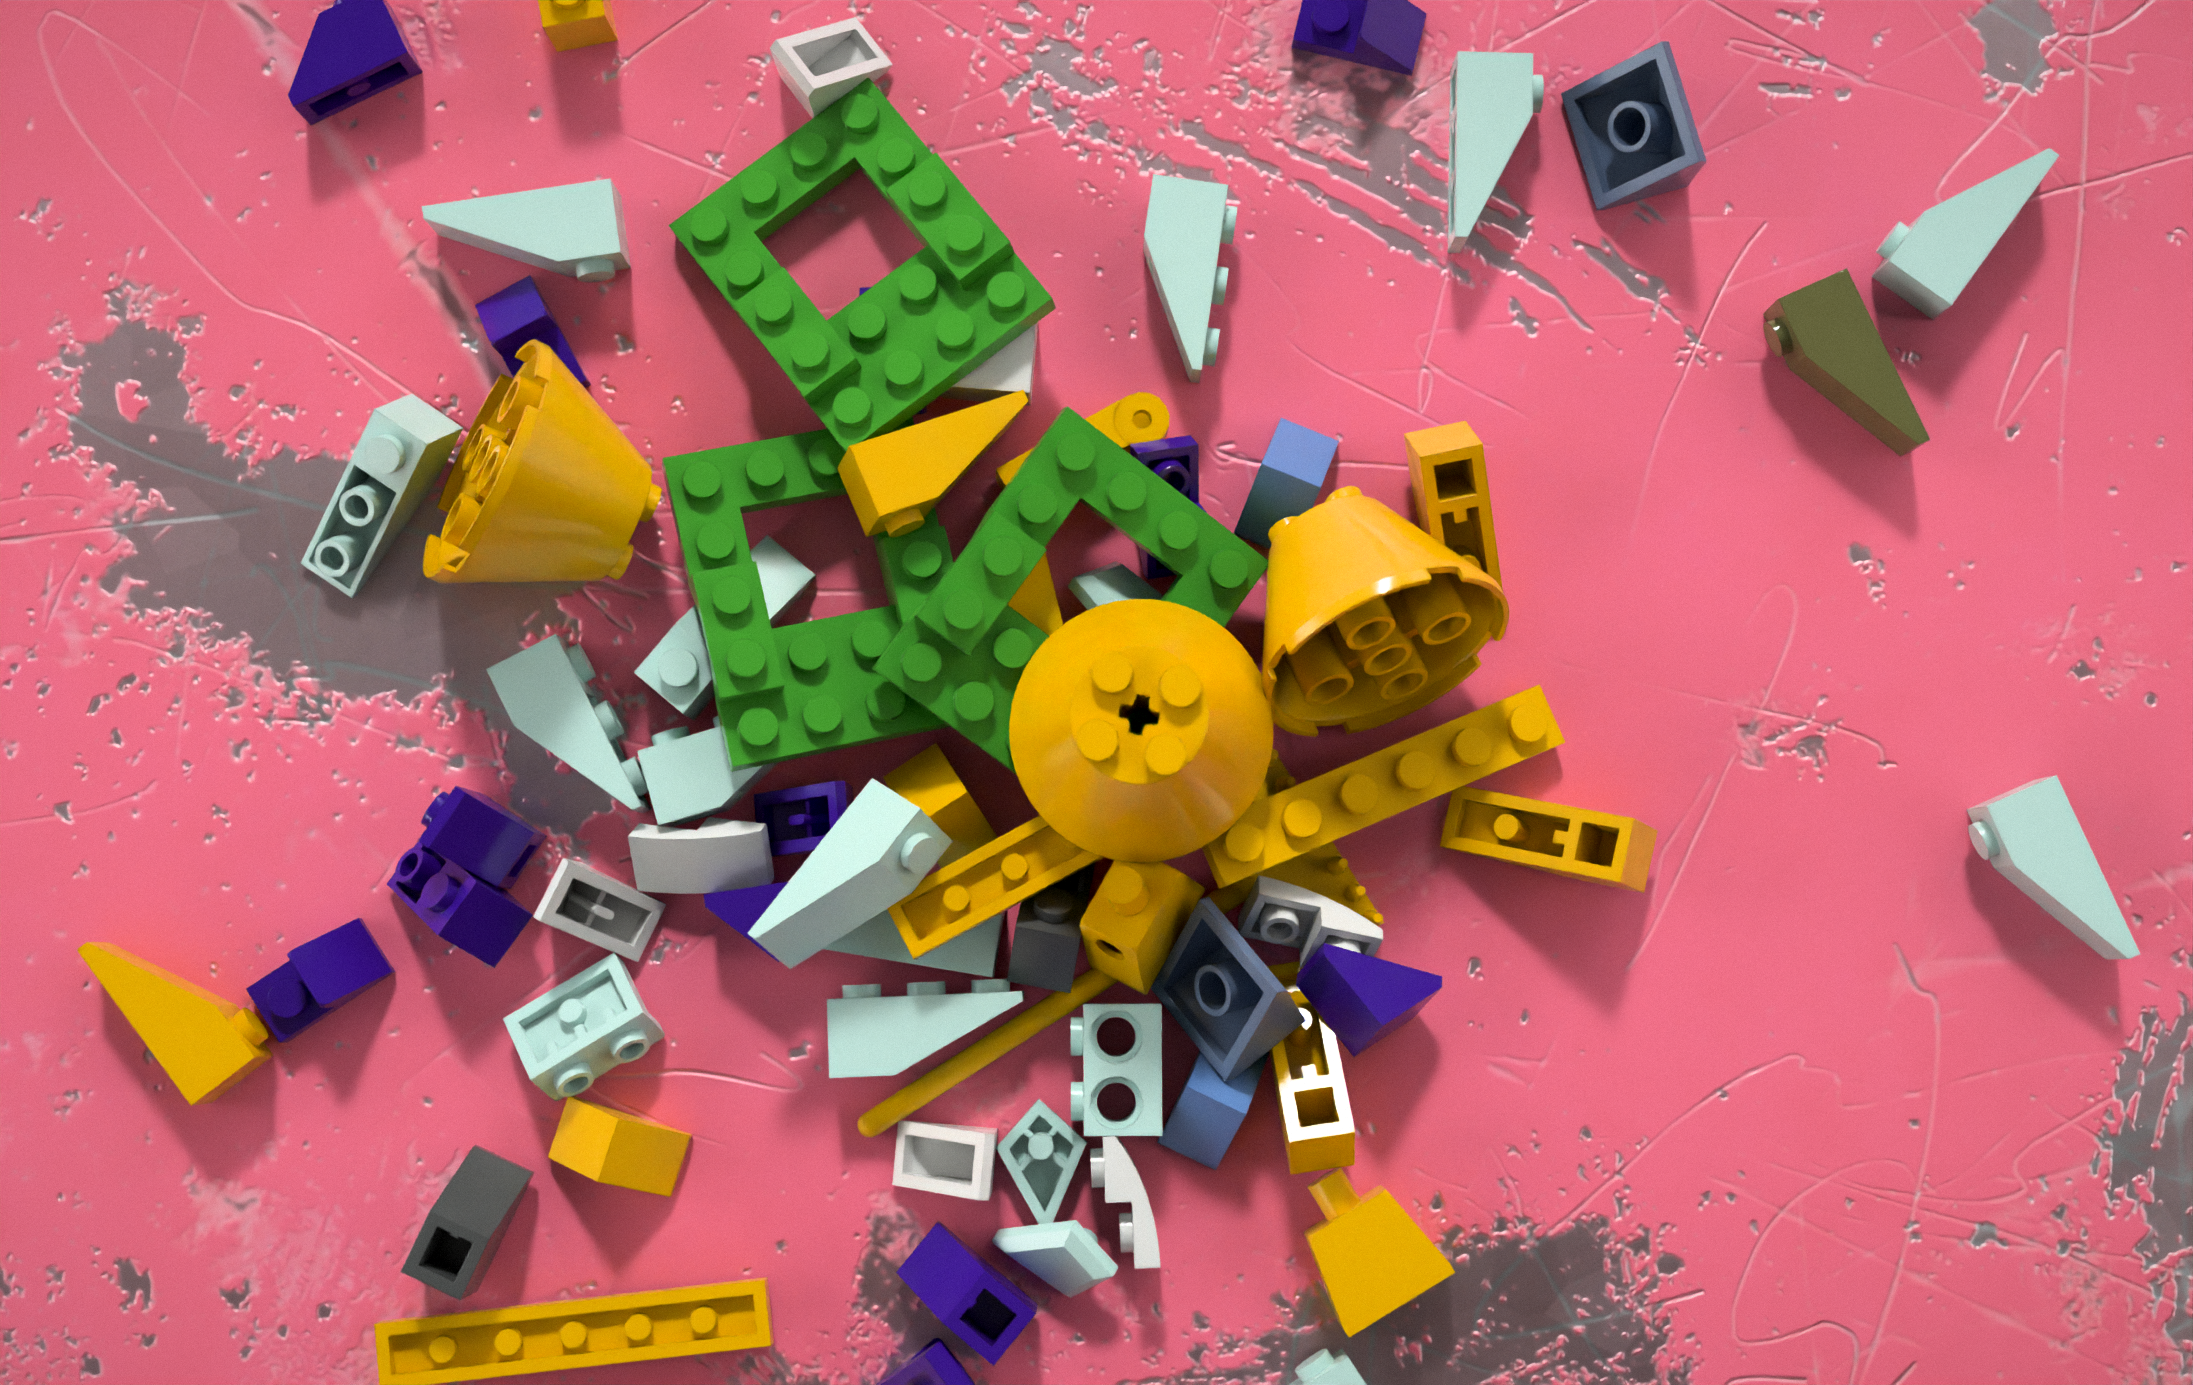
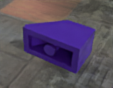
M335 0L333 7L318 14L288 94L293 107L310 125L423 73L387 0Z

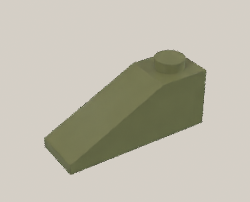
M1847 268L1777 299L1763 313L1767 321L1763 325V330L1767 343L1777 357L1784 356L1792 372L1900 457L1912 452L1930 440Z

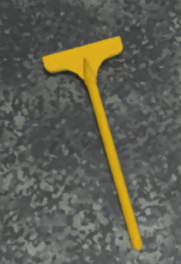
M1273 747L1266 776L1252 803L1296 786V779L1290 776L1278 757V751L1273 749ZM1333 842L1221 889L1217 888L1203 897H1209L1219 910L1225 914L1246 901L1258 875L1290 883L1325 896L1360 914L1377 926L1384 923L1382 914L1376 911L1365 893L1366 889L1359 884L1348 867V861L1341 856ZM1091 968L1073 980L1071 993L1055 991L862 1114L857 1124L859 1132L865 1137L879 1135L1119 981Z

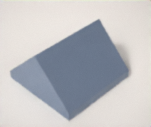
M1662 41L1561 93L1597 210H1606L1688 187L1706 163L1703 148L1669 42Z
M1209 897L1199 899L1152 984L1151 990L1223 1080L1228 1081L1236 1078L1306 1020L1288 991Z

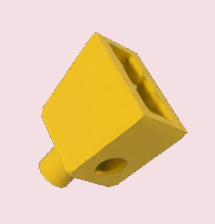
M1114 860L1080 922V930L1090 967L1147 995L1199 899H1201L1205 891L1204 887L1181 871L1161 861L1139 863ZM1115 949L1120 950L1122 954L1114 952Z
M1339 1167L1327 1172L1307 1186L1326 1218L1305 1230L1304 1235L1337 1320L1349 1338L1456 1273L1448 1260L1392 1195L1381 1185L1359 1197L1342 1168Z

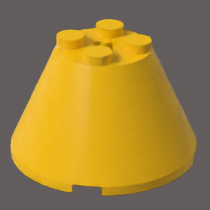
M532 339L525 343L515 355V358L525 363L514 378L501 373L486 397L460 448L443 488L437 508L448 512L441 532V537L439 538L433 534L428 535L423 556L424 575L436 582L599 581L605 576L618 580L626 571L632 558L634 547L629 544V541L638 521L648 522L658 506L662 488L651 483L652 469L649 463L550 346Z
M1347 486L1337 489L1327 497L1325 503L1309 509L1298 517L1291 516L1279 520L1268 532L1271 547L1268 554L1261 685L1266 699L1271 703L1273 722L1285 731L1316 737L1319 733L1316 726L1343 724L1347 734L1375 728L1409 715L1442 697L1468 678L1482 665L1477 653L1488 642L1490 637L1493 636L1495 641H1500L1505 633L1509 620V604L1501 587L1492 577L1380 501L1363 496L1358 487Z
M1130 599L1103 604L1087 610L1067 621L1041 644L1025 667L1016 687L1009 720V740L1011 755L1020 784L1039 815L1056 832L1076 846L1093 854L1118 861L1149 863L1166 861L1192 853L1217 839L1242 817L1259 792L1266 776L1273 746V715L1271 703L1266 699L1261 685V673L1252 657L1229 631L1211 618L1186 606L1154 599ZM1140 711L1148 712L1157 718L1158 724L1145 725L1142 735L1131 734L1129 721L1126 720L1129 715Z

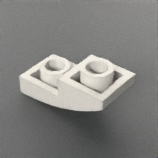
M708 817L698 830L639 823L628 836L637 891L674 894L715 893L769 885L775 879L767 824Z
M1258 875L1238 915V932L1242 937L1299 948L1300 968L1305 966L1323 943L1374 957L1383 941V930L1346 906L1305 888Z
M1103 1136V1148L1090 1149L1092 1188L1105 1187V1203L1131 1202L1132 1213H1119L1121 1253L1133 1252L1135 1269L1161 1268L1154 1217L1138 1169L1118 1136Z

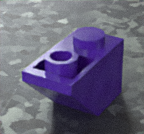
M455 786L450 794L445 791L440 793L426 810L421 824L427 828L418 842L496 887L511 889L547 836L487 795Z
M417 842L413 848L404 853L396 866L394 875L387 883L438 936L494 968L533 916L506 889L496 887L432 851L420 842Z
M939 1221L896 1272L944 1325L993 1366L1031 1321L1037 1311L1038 1304Z

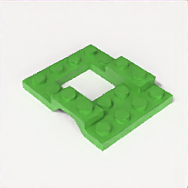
M869 77L669 225L681 244L747 328L767 349L845 453L850 445L891 433L1056 309L1053 298L1015 254L1009 239L939 155L931 153ZM860 169L924 248L826 321L787 270L780 266L762 241Z
M1068 406L1061 410L986 512L971 540L945 576L912 613L872 668L1014 774H1016L1009 740V720L1012 701L1025 667L1049 635L1007 604L1046 552L1045 546L1078 501L1177 575V578L1163 595L1161 601L1176 603L1198 611L1216 621L1223 628L1268 567V560ZM1143 711L1135 712L1126 718L1129 721L1130 733L1134 735H1142L1145 725L1158 724L1155 716Z
M913 416L892 432L915 425ZM827 429L662 459V470L689 589L700 615L710 659L716 708L731 772L950 727L872 669L912 613L939 584L954 563L945 525L939 526L935 507L924 518L925 523L910 533L898 537H889L888 532L884 531L873 535L889 606L771 628L757 563L752 561L742 514L848 494L837 470L845 452Z

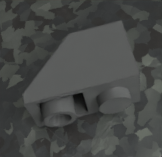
M1095 863L1021 902L1013 939L1007 977L1008 982L1071 993L1082 937L1080 922L1087 909Z
M478 1145L473 1146L431 1208L401 1272L458 1300H462L477 1292L535 1172Z

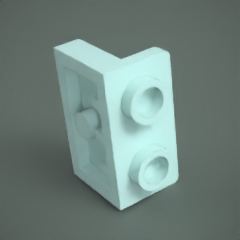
M616 953L603 958L503 1018L529 1079L554 1101L584 1092L592 1085L594 1079L621 1063H629L642 1057L651 1045L665 1036L660 1023L647 1011L625 963Z

